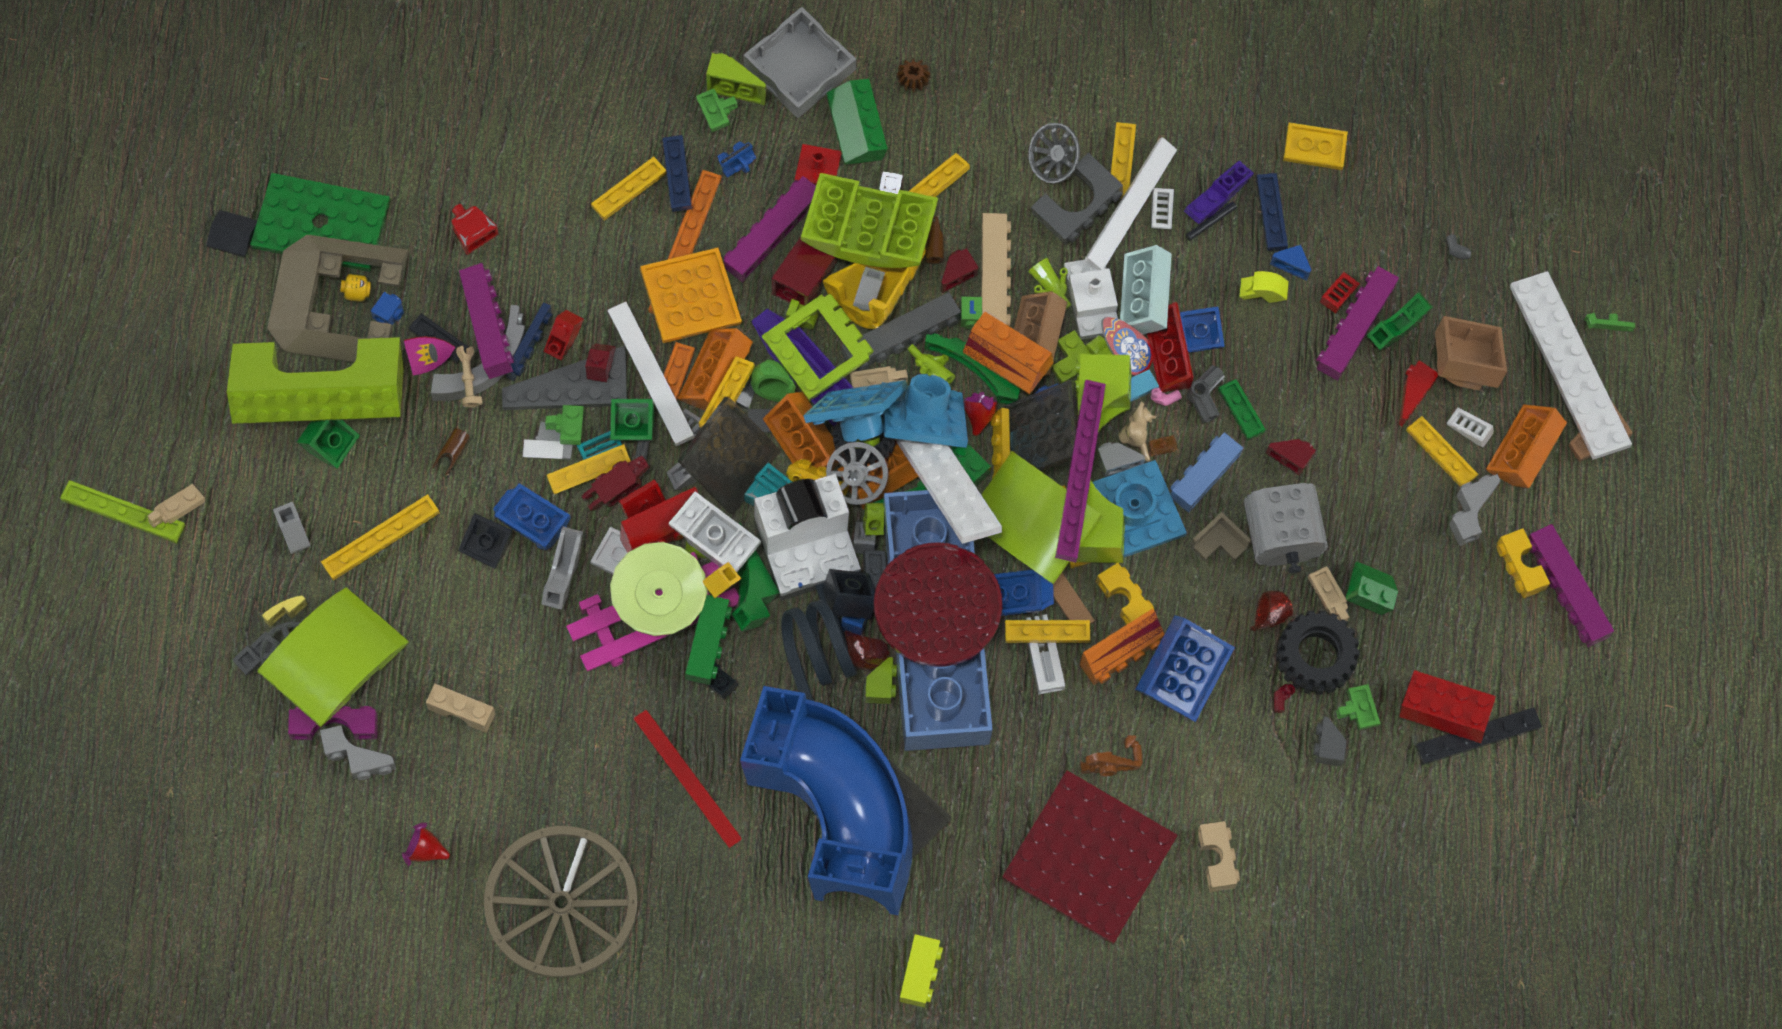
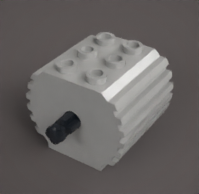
M1300 483L1263 488L1253 491L1244 499L1255 561L1259 565H1267L1268 567L1291 564L1292 567L1288 568L1289 572L1295 574L1301 571V566H1297L1296 563L1318 557L1327 550L1328 544L1314 484Z

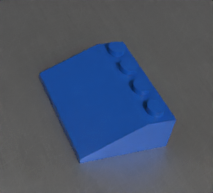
M1174 615L1135 690L1196 722L1235 647L1186 618Z

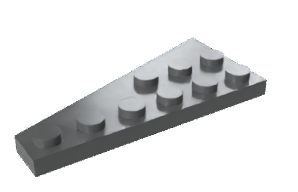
M625 346L615 349L607 382L586 378L585 365L587 359L502 388L503 410L563 408V405L608 407L611 406V399H627Z

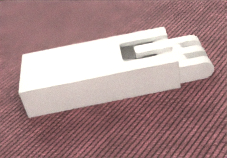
M1047 614L1042 615V620H1048ZM1034 616V620H1040L1039 616ZM1027 643L1038 695L1064 690L1065 683L1056 643H1047L1049 651L1046 652L1039 651L1040 647H1044V643Z

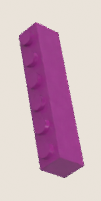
M804 176L799 181H794L786 195L782 194L778 198L777 204L765 212L763 219L751 227L750 233L746 237L740 238L737 247L733 251L729 250L724 256L725 270L743 283L808 214L816 186Z
M483 263L459 270L484 371L489 379L513 372L511 363H514L511 351L507 350L510 343L507 335L503 334V330L506 328L503 319L499 318L498 315L501 313L499 303L495 302L494 299L497 297L495 287L491 286L490 281H493L490 270H486Z
M1379 266L1374 272H1369L1365 279L1367 285L1365 288L1361 286L1355 296L1358 298L1356 303H1350L1346 310L1348 316L1346 319L1341 318L1336 327L1338 329L1337 334H1332L1326 343L1329 346L1326 352L1324 350L1320 352L1316 360L1319 362L1317 370L1337 381L1339 380L1394 290L1399 277Z
M1550 524L1531 533L1528 537L1532 545L1530 553L1535 555L1537 565H1542L1550 582V588L1555 590L1558 595V602L1568 612L1569 621L1578 629L1580 640L1586 643L1587 647H1590L1609 638L1613 634L1614 629L1554 526Z

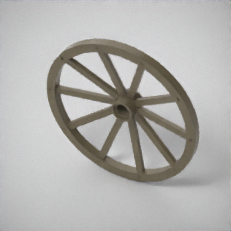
M546 827L519 838L498 858L486 883L484 894L485 918L491 936L499 949L519 967L545 977H574L602 966L624 945L636 918L637 889L634 876L626 859L605 838L579 827ZM558 836L580 838L581 840L563 891H561L547 838ZM540 840L555 893L515 863L512 858L526 846ZM587 841L597 845L614 859L613 863L570 893ZM508 865L550 900L494 896L501 872ZM618 867L622 871L628 888V899L574 900ZM564 899L567 901V905L564 908L556 907V902ZM493 904L549 908L502 936L496 924ZM628 907L622 929L618 936L614 938L574 908ZM554 914L534 962L520 956L507 944L512 938ZM568 915L573 916L611 945L595 958L582 963ZM562 917L575 966H543L541 962L558 921Z

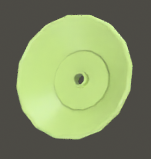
M665 542L643 544L628 552L615 567L610 583L612 604L621 620L635 631L652 636L674 634L691 625L703 610L707 588L702 581L706 579V576L697 559L682 547ZM661 590L663 594L657 596L655 592Z

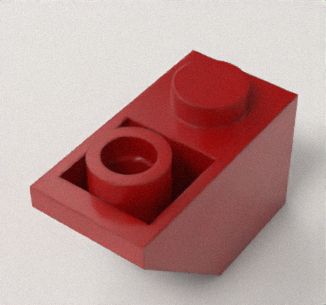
M568 310L559 314L555 319L543 352L563 360L578 336L584 319Z

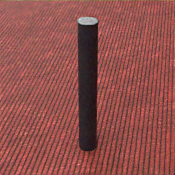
M1231 202L1185 235L1189 241L1193 240L1237 209V205Z

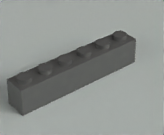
M948 292L862 335L863 338L858 343L865 339L874 352L869 355V361L853 372L866 370L871 364L875 362L880 363L887 359L889 355L893 353L898 354L905 347L920 343L927 334H938L941 329L956 325L960 320L961 311L951 294ZM845 344L842 345L841 354L845 361H847L853 355Z

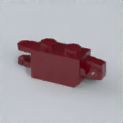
M643 456L630 462L626 460L619 461L613 465L612 470L608 473L599 475L595 482L591 484L593 487L587 490L581 497L584 501H587L596 494L599 495V498L588 506L590 511H594L604 504L611 508L621 499L628 496L630 492L641 486L642 480L640 477L650 468V465Z

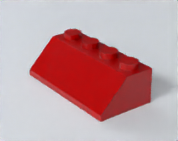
M696 487L622 521L620 541L627 553L643 544L669 543L673 540L678 541L684 538V536L669 526V522L694 492L698 493Z

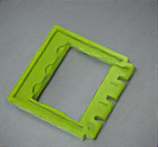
M821 294L762 335L764 342L808 401H811L869 361V355L874 352L865 339L858 343L863 336L854 324L846 327L851 320L844 310L839 308L834 311L839 307V304L831 294L825 297ZM820 311L853 355L852 358L836 367L821 379L817 377L786 335L792 329L795 330L811 319V316Z

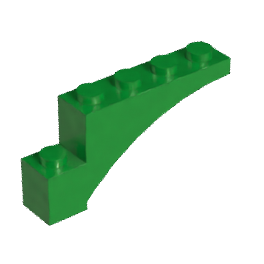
M939 334L926 335L925 350L947 355L949 358L967 367L988 386L997 398V403L1017 406L1020 388L964 354L963 349L966 342L959 338H944Z
M756 550L738 570V575L741 577L739 580V598L737 608L732 615L741 631L760 627L771 616L765 605L770 604L779 594L776 585Z

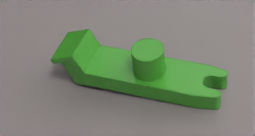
M1595 313L1587 314L1584 318L1589 329L1598 328L1633 332V329H1635V323L1618 321L1617 314H1609V320L1597 319Z

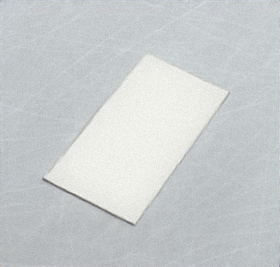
M524 439L523 457L562 459L563 444H560V441Z

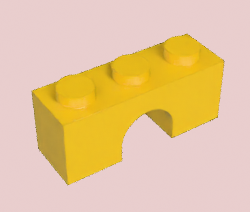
M1522 528L1501 536L1497 542V551L1501 557L1503 556L1506 562V570L1509 575L1513 576L1515 588L1524 599L1546 590L1550 582L1542 565L1530 568L1522 563L1521 556L1527 554L1532 548Z
M1116 563L1097 575L1096 583L1107 599L1114 594H1122L1127 597L1129 604L1123 607L1120 612V617L1127 625L1152 608L1154 610V607L1149 600L1143 598L1138 584H1133L1130 580L1128 570L1124 566L1121 567L1119 563Z

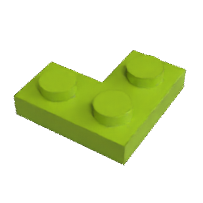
M1075 330L1058 339L1057 344L1066 358L1054 364L1051 368L1062 385L1077 377L1076 362H1080V354H1091Z

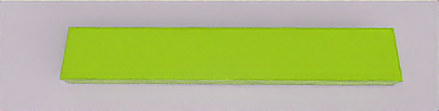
M70 480L60 497L63 502L176 544L185 527L184 522L176 520L171 524L169 522H162L153 528L148 522V515L153 511Z

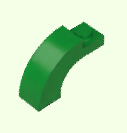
M1417 293L1393 316L1376 325L1367 336L1379 350L1385 349L1415 328L1433 307L1421 293Z

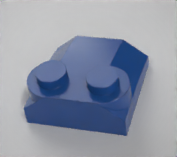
M1218 307L1179 312L1188 353L1225 347Z

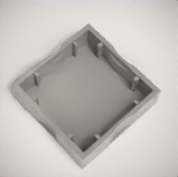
M803 7L786 19L775 32L763 38L743 55L744 67L766 84V88L797 118L856 70V58L837 40L830 37Z

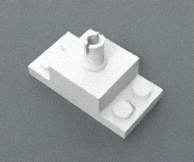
M1086 260L1064 263V268L1068 270L1066 279L1080 339L1104 336L1101 326L1102 319L1104 317L1118 319L1116 313L1118 304L1110 269H1106L1105 266L1103 270H1097Z
M697 492L692 494L669 522V526L684 536L688 544L717 566L721 567L729 562L736 572L761 544V540Z

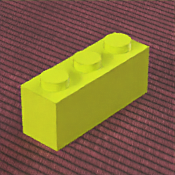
M915 934L899 1002L924 1008L926 1002H931L933 989H929L931 981L936 980L938 968H934L935 961L941 959L943 950L942 947H939L940 940Z

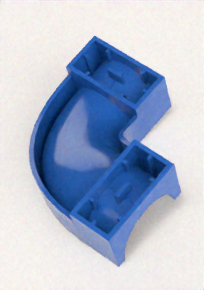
M763 686L740 763L748 785L795 794L804 800L816 815L821 825L822 839L819 838L808 873V880L814 899L823 901L825 894L834 891L852 892L869 897L882 904L889 911V914L898 915L909 879L913 843L903 793L888 759L869 734L840 711L825 704L807 700L805 693Z

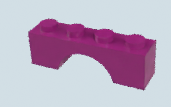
M343 706L323 726L332 723L342 724L351 730L355 740H376L378 714L376 709H372L370 706H361L359 709ZM298 707L289 709L288 735L290 739L313 740L317 731L322 727L317 725Z

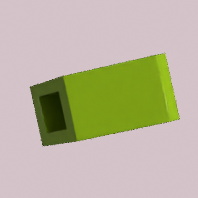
M888 657L867 676L865 703L891 704V697L896 695V685H892V677H896L897 665L893 664V657Z

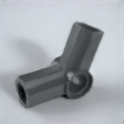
M1214 365L1198 380L1194 381L1187 391V398L1194 404L1202 423L1212 421L1219 416V412L1209 393L1225 376L1223 371ZM1194 389L1200 390L1202 394H1197Z

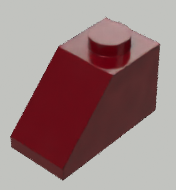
M967 248L956 250L949 256L941 281L940 290L942 293L978 276L979 267Z
M595 343L590 348L585 365L587 379L607 382L616 346Z
M1294 439L1270 443L1265 454L1300 476L1314 457L1316 450L1309 442Z

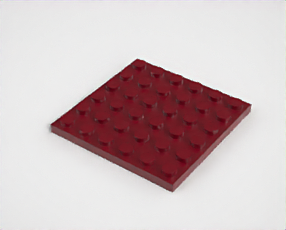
M1066 770L1003 874L1002 879L1114 945L1178 835Z

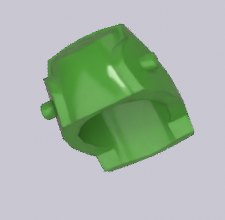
M766 360L757 365L752 372L751 386L755 393L765 399L780 402L787 394L795 392L796 387L793 380H791L785 368L777 361Z

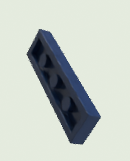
M683 136L663 138L672 212L692 209Z
M1277 173L1258 174L1256 182L1267 251L1287 249L1288 242Z
M543 302L513 356L514 363H511L513 372L506 374L507 379L515 381L516 377H520L523 373L526 359L532 357L536 341L540 342L545 325H549L553 318L551 305Z

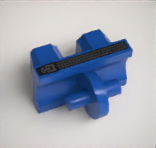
M739 141L734 145L733 153L728 155L726 152L718 155L723 174L727 178L740 170L744 173L750 171L748 165L756 159V156L749 142L744 144Z

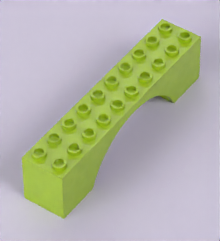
M1080 354V362H1076L1077 380H1075L1076 399H1074L1075 418H1073L1074 437L1072 438V450L1085 380L1106 384L1098 432L1111 419L1130 410L1132 377L1130 355ZM1090 479L1086 504L1102 514V517L1080 546L1076 562L1123 563L1125 537L1123 508L1107 500L1096 489Z

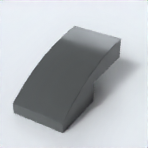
M266 631L251 646L247 645L233 659L246 675H249L262 665L260 661V646L268 633ZM268 642L265 653H271L277 647Z

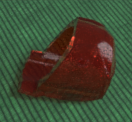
M1278 590L1264 592L1259 598L1255 614V624L1250 627V630L1255 631L1274 627L1293 616L1291 600Z
M847 630L845 631L848 652L854 666L861 670H871L877 668L886 660L889 654L887 643L881 639L869 638Z

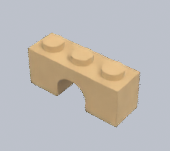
M434 684L426 701L428 710L447 718L449 715L458 717L465 721L467 726L487 733L495 716L494 707L437 684Z
M1225 821L1200 825L1198 836L1201 851L1213 850L1220 856V863L1208 866L1205 871L1209 892L1235 889L1237 882L1240 881L1238 869L1234 868L1233 861L1236 860L1234 848H1230L1229 840L1232 839L1230 827L1226 828Z

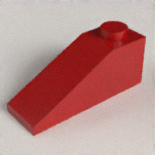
M1420 360L1415 366L1411 364L1405 373L1407 378L1404 383L1399 425L1402 427L1439 376L1438 372Z

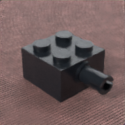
M829 569L822 589L833 615L870 619L874 610L875 590L869 573Z

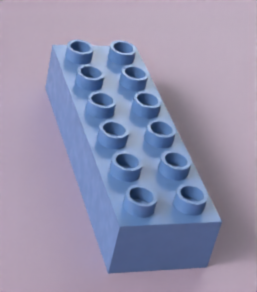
M928 490L884 493V531L887 564L907 549L926 543H949L975 554L974 541L961 543ZM984 649L967 661L942 667L918 664L896 652L904 751L990 744L992 721Z

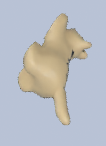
M1141 401L1136 408L1134 407L1128 416L1129 423L1121 429L1118 437L1122 444L1140 447L1141 454L1149 462L1150 457L1146 445V426L1156 416L1152 415Z

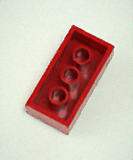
M1414 670L1399 717L1481 743L1496 696Z

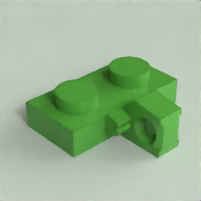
M715 89L696 96L711 132L730 125L727 116L730 115V111L738 108V103L734 96L726 100L718 98Z
M563 405L562 414L546 416V430H556V432L560 433V444L581 445L584 406Z
M1369 685L1348 688L1349 701L1345 702L1346 706L1338 707L1336 711L1338 719L1350 717V720H1356L1358 730L1379 726L1381 723Z

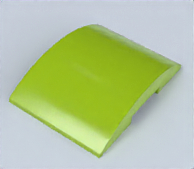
M820 173L801 234V240L826 254L858 264L886 268L918 266L921 264L938 198L899 190L898 194L859 186V181Z
M1012 451L981 494L1002 526L1001 533L988 537L1054 584L1070 562L1055 558L1066 489ZM1086 504L1080 546L1102 517V514Z
M346 587L334 594L306 617L271 653L258 669V673L317 725L322 727L351 699L352 694L376 671H380L409 641Z

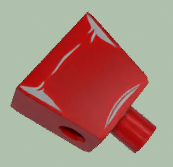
M458 204L452 209L453 214L456 216L451 221L452 227L466 255L499 235L497 225L476 206L466 210L462 204Z

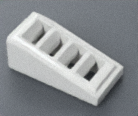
M1153 188L1151 228L1172 229L1174 189ZM1157 197H1167V200H1157ZM1157 204L1167 205V208L1157 207ZM1157 212H1167V216L1156 214ZM1156 219L1167 220V224L1156 223Z
M1460 408L1456 409L1447 422L1449 427L1481 447L1486 445L1494 432L1493 425ZM1462 416L1463 420L1460 424H1457V421ZM1469 421L1470 424L1468 425V427L1464 428L1466 423ZM1477 426L1475 432H1472L1473 428Z

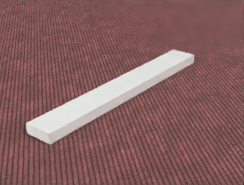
M1163 137L1157 141L1085 258L1097 270L1105 268L1177 151Z
M627 302L608 309V313L675 445L678 446L695 438Z

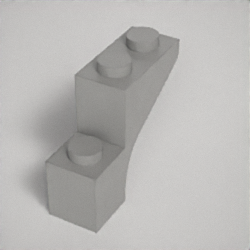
M1498 474L1483 476L1476 483L1468 482L1460 487L1457 497L1464 511L1454 514L1449 523L1459 546L1477 540L1480 537L1482 531L1478 524V511L1499 484L1500 478Z
M562 527L551 572L544 586L542 605L562 610L569 595L571 579L578 567L583 536L582 531Z
M341 725L320 730L327 760L338 761L348 755L354 779L365 780L370 778V775L378 773L379 775H386L396 769L392 756L356 747L349 743L345 738Z

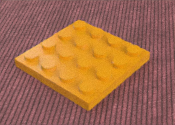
M719 248L640 266V272L663 343L742 323Z

